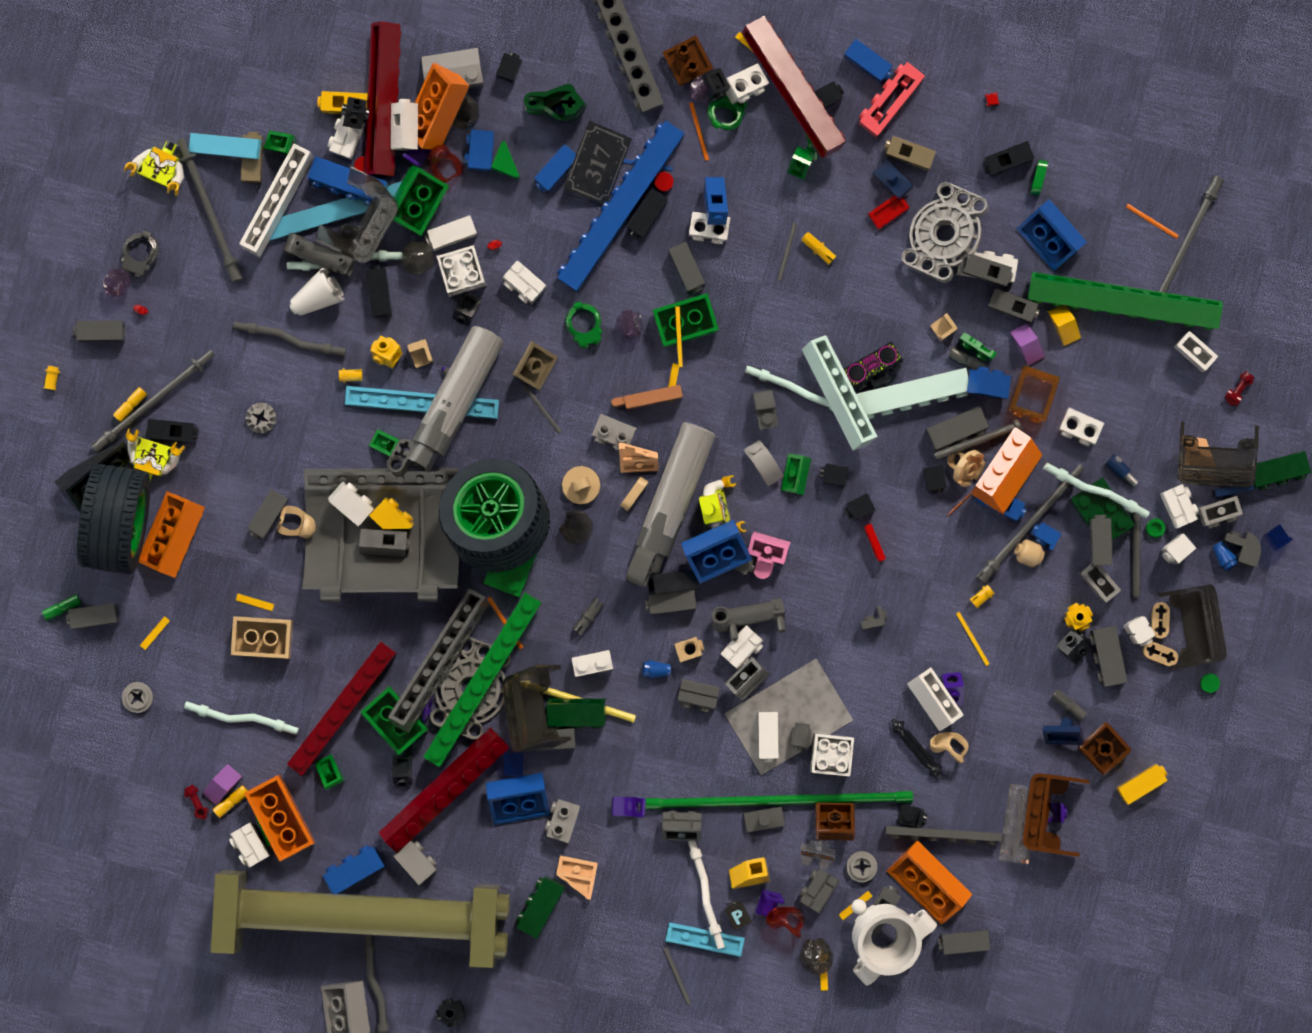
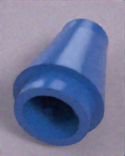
M1222 541L1212 547L1220 568L1227 571L1238 564L1236 561L1237 557Z
M652 660L643 662L642 675L647 677V679L670 676L671 674L670 664Z

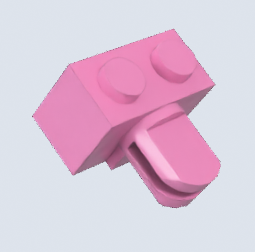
M753 532L748 551L750 555L757 557L756 565L753 569L754 574L760 579L768 578L772 573L774 562L785 563L791 542Z

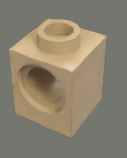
M697 637L674 644L680 662L701 656V651H704L702 641L697 640ZM689 643L696 647V651L692 655H688L684 650L685 646Z

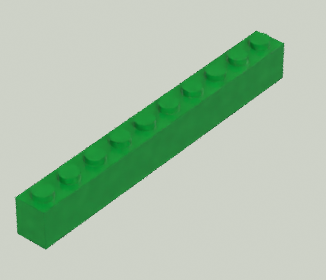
M1032 272L1028 299L1034 303L1048 302L1053 306L1068 305L1072 309L1087 308L1091 312L1106 311L1110 315L1125 314L1130 318L1145 317L1149 321L1164 320L1168 324H1176L1177 322L1183 323L1187 327L1202 326L1206 330L1219 329L1223 309V301Z
M526 592L524 593L423 756L424 758L439 767L442 766L542 602Z

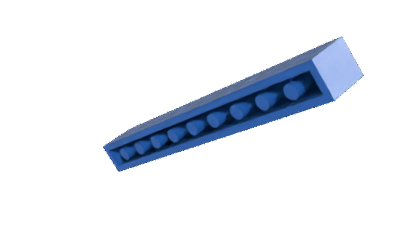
M665 121L663 124L659 123L654 131L656 133L655 137L652 140L649 138L643 148L646 150L644 153L637 155L632 163L635 165L633 169L626 171L622 177V180H624L622 185L615 187L611 193L613 196L611 201L604 203L600 209L602 212L600 217L593 219L589 225L591 227L589 233L582 235L579 240L581 244L578 249L571 251L568 256L570 260L567 265L563 264L558 270V280L575 292H578L653 183L657 174H659L685 136L684 132L668 121Z

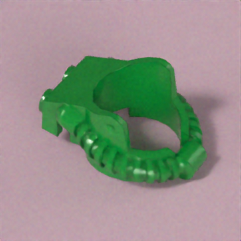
M727 95L720 100L712 101L707 110L710 122L712 121L711 125L717 130L718 128L725 131L736 129L742 122V116L745 115L744 110L748 105L747 101L741 104L739 101L732 104ZM720 107L730 109L734 114L735 121L732 123H720L716 120L714 110Z
M581 301L574 303V307L570 308L571 310L568 311L567 317H565L566 329L574 336V341L578 342L582 349L589 347L590 344L597 345L601 343L600 335L603 332L600 328L602 325L601 314L598 313V310L593 305L582 304ZM577 310H589L595 317V326L588 333L577 332L571 324L572 316Z

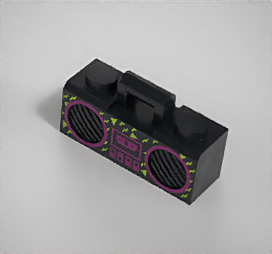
M891 341L845 367L844 371L854 390L857 389L859 392L866 388L869 381L873 388L876 389L891 380L887 371L890 370L892 373L901 368L900 364L903 362V359ZM882 372L884 376L874 381L873 376Z

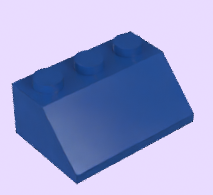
M1050 199L1016 228L1053 272L1087 243Z
M734 520L681 543L685 556L699 583L752 561L744 539Z
M543 773L486 783L487 798L494 825L550 815Z

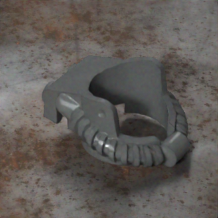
M144 230L143 233L132 234L126 239L122 249V255L124 256L121 258L123 272L128 274L132 272L135 273V276L141 278V276H145V271L149 270L150 264L152 265L156 261L155 259L159 255L158 242H156L157 240L151 236V232ZM140 238L148 239L152 245L149 257L141 262L133 260L130 256L131 244Z

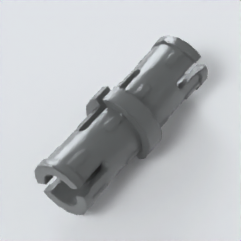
M594 597L586 611L583 610L581 613L583 615L572 629L575 631L579 629L578 633L583 635L589 624L595 621L594 617L605 604L601 601L598 603L599 600Z

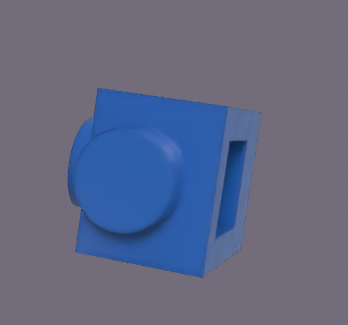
M1043 522L1039 525L1035 524L1030 532L1036 538L1035 542L1044 547L1047 544L1049 551L1053 550L1062 535Z

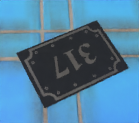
M588 121L563 189L604 205L610 199L632 138Z

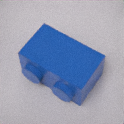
M471 129V134H467L466 146L470 147L469 153L465 154V165H468L469 170L492 172L494 131Z
M986 367L970 370L967 393L997 399H1008L1011 376L1004 375V371L1001 370L989 372L990 368Z

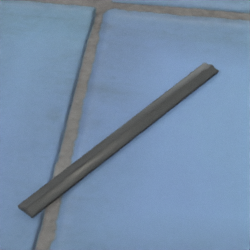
M793 222L791 232L789 235L786 250L777 280L780 281L783 277L784 269L786 266L791 244L797 226V223Z
M526 384L522 386L556 432L560 434L562 431Z
M665 948L663 950L687 1005L691 1004L668 948Z

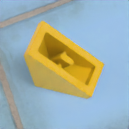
M1066 305L1058 306L1048 311L1063 346L1081 339L1076 319Z

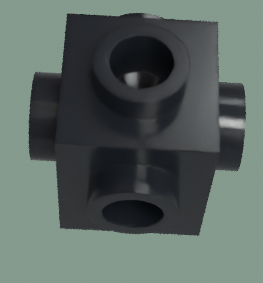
M348 97L347 104H343L341 115H344V127L362 129L363 121L368 120L369 109L366 108L367 100Z
M1073 630L1065 635L1056 645L1062 654L1075 665L1091 649L1087 644V637L1081 632L1077 634Z
M453 998L442 1000V1004H439V1009L436 1010L437 1020L442 1021V1025L447 1024V1027L459 1025L458 1021L466 1019L462 999L453 1001ZM447 1010H451L453 1015H449Z

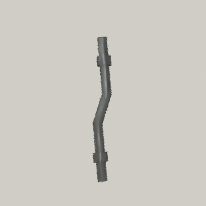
M234 322L233 329L248 331L249 334L255 335L256 333L278 336L301 349L319 351L326 355H346V348L335 347L329 343L317 344L301 341L281 329L259 326L258 323L249 322V324Z
M364 934L365 947H363V953L366 955L367 980L378 1001L379 1023H377V1030L380 1033H387L389 1031V1023L386 1020L385 998L374 976L373 954H375V946L372 943V935Z

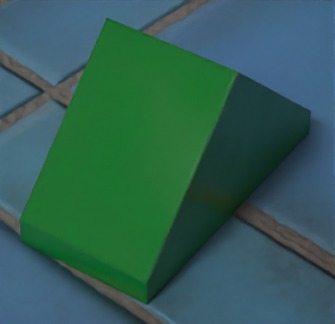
M269 130L263 148L287 156L293 144L297 143V139L291 134Z
M503 141L500 144L491 169L518 180L520 176L507 144Z
M798 146L786 173L804 180L815 153Z
M377 429L369 446L390 457L399 439Z
M332 754L315 762L326 790L345 781Z

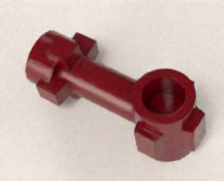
M1247 371L1240 375L1241 381L1235 390L1230 389L1224 397L1227 400L1226 402L1232 406H1238L1243 399L1240 396L1248 384L1251 386L1254 382L1255 377Z
M193 784L183 789L185 797H190L196 809L194 816L202 820L206 819L209 809L202 806L196 794L199 792L198 788H195Z

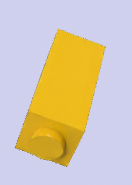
M322 91L321 96H318L317 106L321 108L322 113L341 114L342 105L347 104L348 97L367 100L368 105V94Z
M1154 764L1116 787L1125 804L1129 805L1168 781L1165 777L1168 774L1162 765L1159 767L1158 764Z

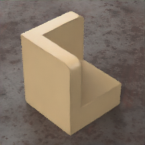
M947 313L930 325V328L940 341L958 329Z
M426 339L407 345L416 368L433 363Z

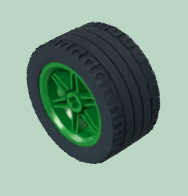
M504 459L477 461L455 474L442 492L438 517L443 533L459 557L473 568L492 573L513 570L531 560L540 551L544 541L547 539L548 530L550 529V510L547 506L548 504L531 475L516 463Z
M102 464L93 467L87 481L78 527L77 558L78 563L82 567L131 574L135 571L144 543L149 513L150 477L147 472Z

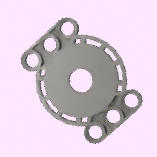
M943 182L937 188V194L940 199L926 204L913 218L909 234L912 248L905 250L901 257L903 263L908 268L946 283L951 281L954 275L951 267L962 264L963 258L958 261L956 259L962 257L965 253L974 254L977 250L982 235L981 222L978 216L985 215L988 212L989 205L983 197L951 183ZM943 188H950L951 193L948 196L941 195ZM967 195L968 200L965 203L961 204L958 202L959 196ZM978 202L985 204L984 209L981 211H976L974 208ZM943 225H950L955 231L953 238L945 242L940 241L937 238L938 229ZM974 225H978V235L975 234ZM914 231H915V236H916V239H915V240H913V232H914ZM976 240L974 247L970 251L969 249L972 246L973 241ZM915 254L916 259L913 262L909 263L906 261L907 255ZM926 261H931L933 264L929 270L922 268ZM942 269L949 270V275L945 278L939 276V272Z
M471 637L467 639L471 641L472 648L468 651L461 649V653L455 658L457 662L450 666L438 686L441 687L442 699H439L438 687L435 690V697L440 708L433 710L430 715L433 724L442 727L463 693L461 689L463 682L473 677L484 659L479 655V649L486 646L490 650L492 645ZM464 656L465 659L460 660L459 657ZM509 656L507 663H505L503 667H506L510 664L511 656ZM502 669L461 735L471 739H478L484 732L483 726L480 723L489 720L501 709L507 694V681ZM501 676L504 681V689H500L499 677ZM500 693H504L500 705H497ZM445 702L447 707H443L441 703ZM493 707L496 708V710L491 715H489L488 717L485 716V714L489 712ZM438 711L442 712L445 716L441 723L434 720V714ZM481 716L482 720H478L476 717ZM471 726H479L481 731L478 736L470 734Z

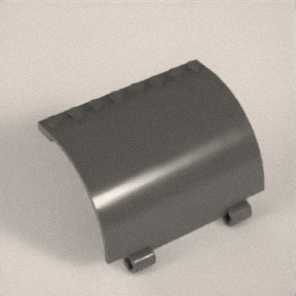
M389 468L304 469L306 514L314 519L316 529L312 537L306 539L302 589H320L321 602H341V593L418 592V602H438V588H457L459 555L443 533L439 522L438 508L442 492L445 490L448 482L458 473V468H432L430 472L420 468H409L406 474L401 477L394 476ZM342 482L346 484L350 482L358 489L356 493L361 497L365 495L372 501L373 509L385 497L388 499L393 498L399 504L398 508L403 513L406 511L412 516L414 524L410 529H382L368 515L358 527L333 506L328 498ZM361 529L407 532V539H410V551H406V557L359 554Z

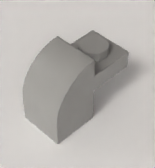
M761 440L744 449L767 486L784 477L776 461Z

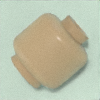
M1028 539L1024 540L1021 544L1018 543L1014 551L1017 561L1029 567L1040 565L1044 557L1042 546Z

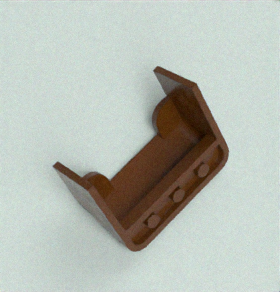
M1037 773L1032 776L1023 832V844L1027 849L1076 857L1080 856L1079 852L1061 850L1059 836L1055 833L1047 832L1051 795L1064 794L1068 789L1069 781L1089 784V779Z

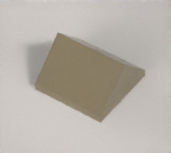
M531 341L513 376L540 390L558 357Z

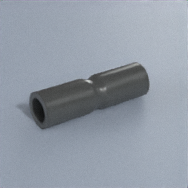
M952 347L948 355L949 358L965 364L973 370H978V367H986L987 363L969 356L955 347Z

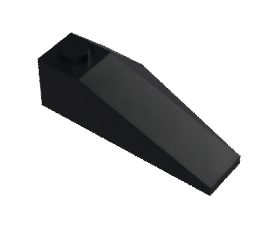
M122 440L69 469L55 481L62 494L79 513H81L87 481L93 467L98 464L124 467L130 459L127 445Z

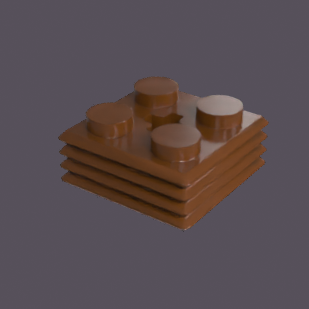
M1104 722L1084 740L1083 745L1078 746V749L1102 775H1106L1132 751L1129 745L1108 722ZM1102 744L1109 745V747L1107 748L1109 751L1108 753H1101L1100 750L1102 749Z
M816 803V840L853 841L855 837L854 803Z

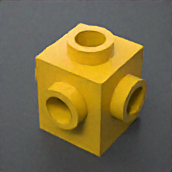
M380 336L378 340L373 342L370 350L373 360L377 364H384L392 369L403 354L400 345L394 339Z
M1075 603L1067 608L1069 611L1064 613L1066 616L1064 620L1068 628L1072 627L1073 630L1079 629V631L1090 627L1089 623L1092 622L1091 617L1093 614L1089 606L1085 607L1084 604L1078 605V603ZM1078 613H1081L1083 615V619L1081 621L1077 620L1076 615Z

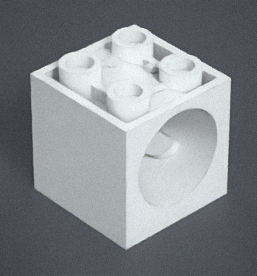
M474 245L437 256L449 297L486 286Z
M814 733L810 772L850 776L854 738Z

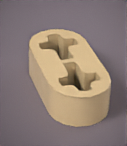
M640 477L620 507L628 512L648 484V481Z
M1163 602L1154 604L1151 610V628L1155 633L1154 637L1160 639L1168 635L1170 608ZM1160 605H1162L1163 609H1166V612L1162 613V619H1159V613L1156 612ZM1159 621H1161V627L1165 628V632H1162L1161 636L1158 635V632H1155V628L1159 627Z
M1151 642L1142 648V653L1146 658L1165 666H1173L1178 661V654L1175 650L1158 643ZM1153 645L1154 650L1158 651L1159 654H1151L1149 656V651L1146 650L1147 647ZM1171 652L1174 660L1167 663V659L1161 655L1162 653L1169 654Z

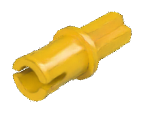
M807 232L802 237V242L814 251L813 254H817L828 265L836 257L835 254L824 246V242L821 243L811 233Z

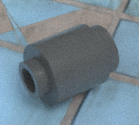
M795 722V727H792L790 745L794 746V750L805 751V747L809 748L812 731L810 724Z

